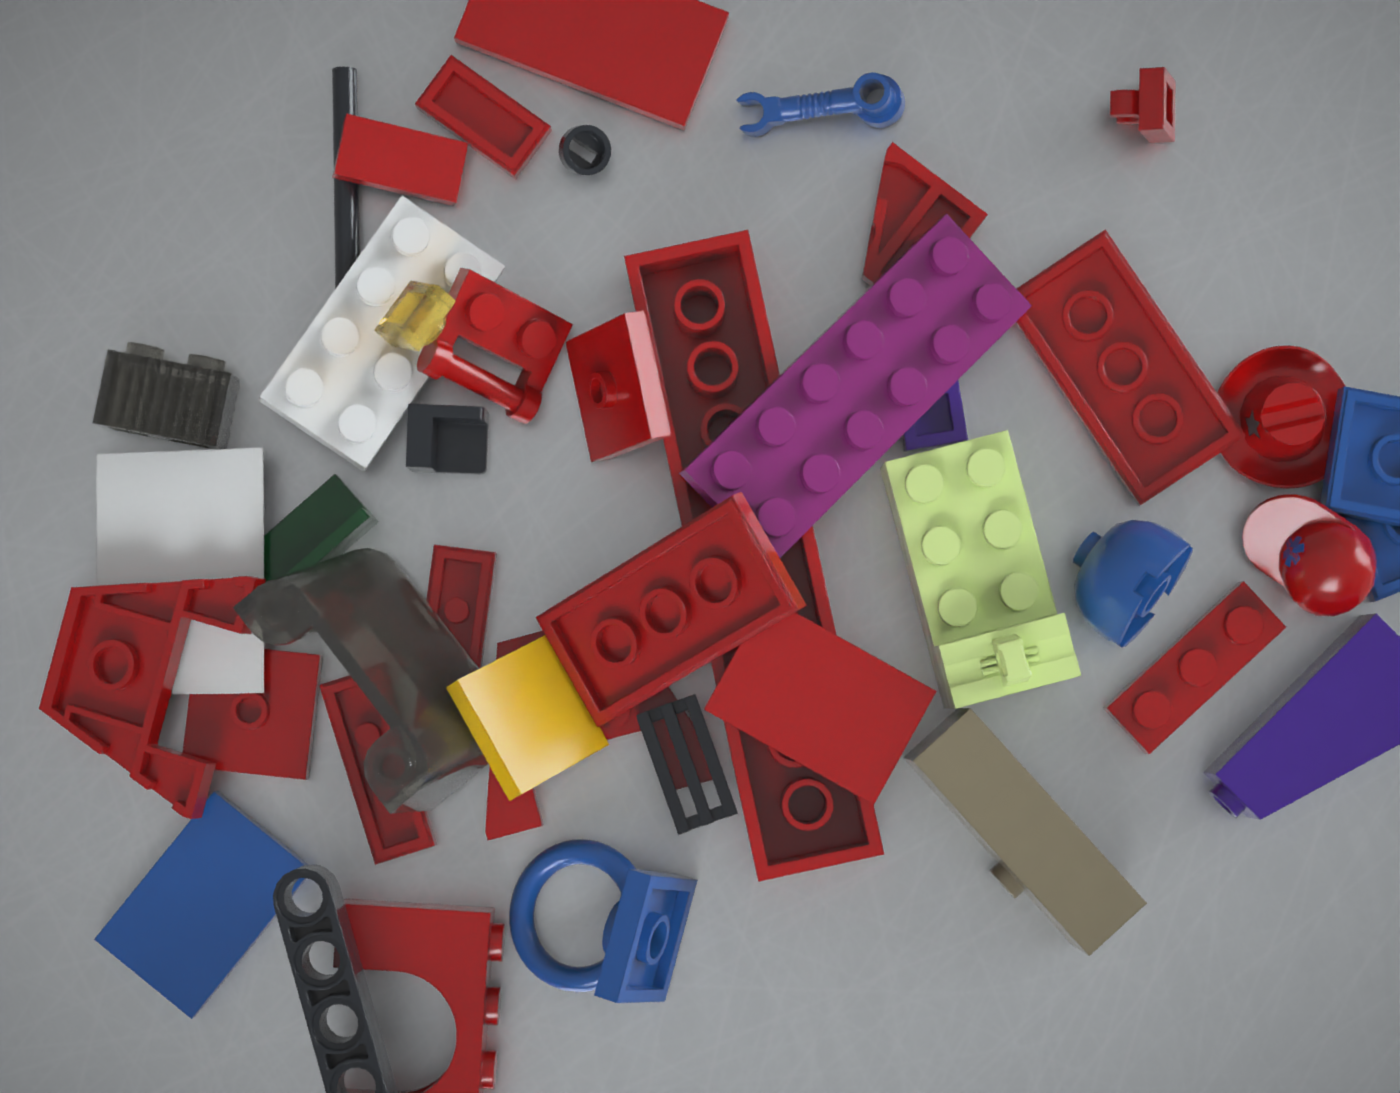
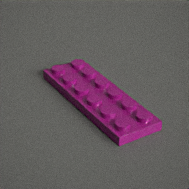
M946 214L929 228L679 474L711 507L716 506L734 494L742 492L779 558H781L1032 305Z

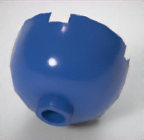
M1140 520L1118 523L1103 537L1096 532L1089 534L1073 558V563L1080 567L1074 583L1076 606L1084 620L1108 641H1113L1122 648L1126 647L1154 617L1155 614L1150 611L1165 592L1169 596L1176 586L1192 555L1193 548L1190 546L1191 544L1168 528L1155 522Z

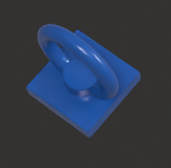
M576 839L555 844L538 854L526 866L514 887L509 909V926L513 944L525 966L541 981L557 989L568 992H589L595 990L594 996L615 1003L665 1002L698 880L676 873L637 870L619 851L598 841ZM572 865H589L604 871L612 878L621 892L620 900L611 909L605 923L602 946L605 952L604 959L595 964L582 967L565 965L555 960L542 946L534 923L535 904L543 885L557 871Z

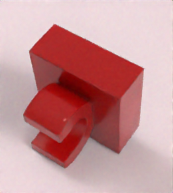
M1165 67L1140 68L1139 90L1110 91V116L1116 117L1117 124H1139L1140 133L1149 143L1175 142L1176 81Z

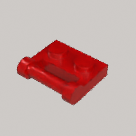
M460 268L420 352L417 370L434 380L442 376L506 408L505 412L508 417L521 424H527L535 417L542 400L541 392L573 324L471 269ZM457 337L521 369L522 371L516 384L513 385L453 354V346Z

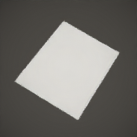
M263 447L96 454V586L175 582L192 579H221L238 576H253L264 579ZM264 589L251 635L239 634L191 619L171 694L264 693Z

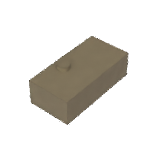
M957 708L903 757L995 859L997 864L989 871L1014 899L1024 892L1069 943L1088 956L1096 951L1147 904L971 708Z

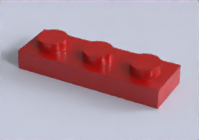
M1244 581L1238 582L1105 705L1103 709L1145 754H1151L1276 638L1286 626Z

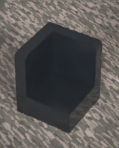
M408 404L406 467L412 472L484 474L487 471L489 412L485 407Z

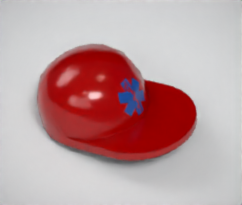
M1284 494L1266 499L1258 504L1247 517L1242 539L1249 560L1257 569L1284 586L1288 595L1304 611L1317 616H1336L1349 612L1369 595L1374 586L1376 575V553L1372 543L1356 525L1325 505L1307 496Z

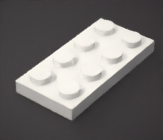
M401 196L262 392L259 402L365 472L407 411L408 404H412L430 378L417 370L418 357L460 268L471 269L496 282L505 266L410 200Z

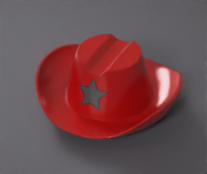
M1298 346L1269 347L1245 358L1228 374L1217 392L1246 435L1221 452L1224 459L1239 474L1254 482L1270 487L1300 488L1323 480L1338 389L1345 386L1341 377L1321 356Z

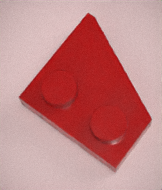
M892 142L887 148L884 157L861 279L871 286L944 215L948 214L961 230L971 238L988 214Z

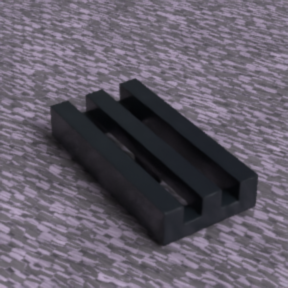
M696 694L636 715L678 835L738 814ZM686 710L689 712L721 802L720 806L709 809L676 714ZM661 719L665 720L697 810V814L689 817L685 816L653 726V722Z

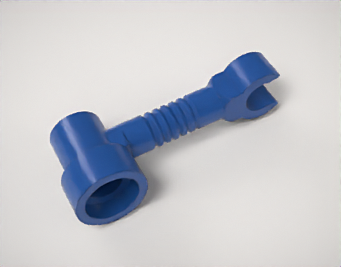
M874 72L862 75L855 82L854 87L836 89L831 92L826 91L824 93L822 91L819 94L816 92L813 95L809 93L808 95L803 94L802 96L796 95L783 98L776 96L765 98L762 94L748 92L736 100L743 107L761 105L763 107V117L759 122L739 127L743 133L752 137L762 136L768 133L772 127L783 125L785 122L803 120V118L809 119V117L815 118V116L821 117V115L825 117L827 115L832 116L833 114L845 113L858 114L871 127L885 128L896 123L905 109V97L899 85L891 77ZM876 89L884 90L880 101L873 104L867 103L868 95Z

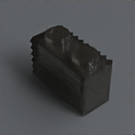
M134 342L127 343L126 352L107 350L93 424L104 429L208 449L227 448L240 379L232 373L224 371L225 361L203 355L189 354L187 364L163 360L164 349Z

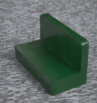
M334 474L264 535V579H266L265 585L269 588L266 592L275 602L286 604L379 522L338 475Z

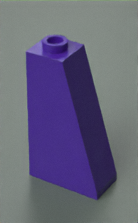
M1377 613L1360 615L1203 772L1215 784L1209 791L1215 801L1234 818H1237L1243 812L1247 817L1261 820L1400 745V636Z

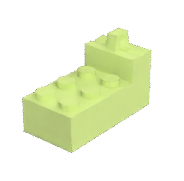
M1008 430L885 462L881 466L880 471L943 708L957 709L1081 676L1065 613L1057 614Z

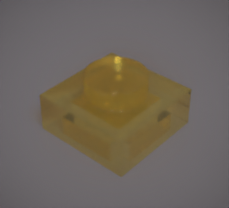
M410 281L374 331L391 346L419 352L422 347L432 343L441 334L446 325L445 316L456 301L439 285Z

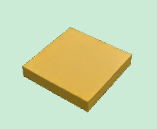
M546 635L456 680L446 687L509 801L609 745L600 727L596 726Z

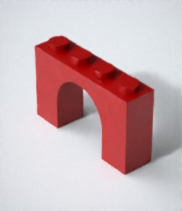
M344 899L363 970L404 972L424 979L443 995L454 1016L456 1047L448 1069L428 1085L414 1090L398 1091V1093H483L484 1089H494L497 1071V1051L486 1050L488 1025L499 1024L501 987L490 986L492 961H503L505 946V924L494 923L495 908ZM334 947L333 968H339L340 955ZM346 1088L348 1093H375L376 1091Z

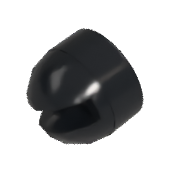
M592 125L575 126L569 129L560 140V160L564 167L574 174H596L603 170L610 160V141L607 135L598 127ZM571 140L596 154L592 163L569 149Z

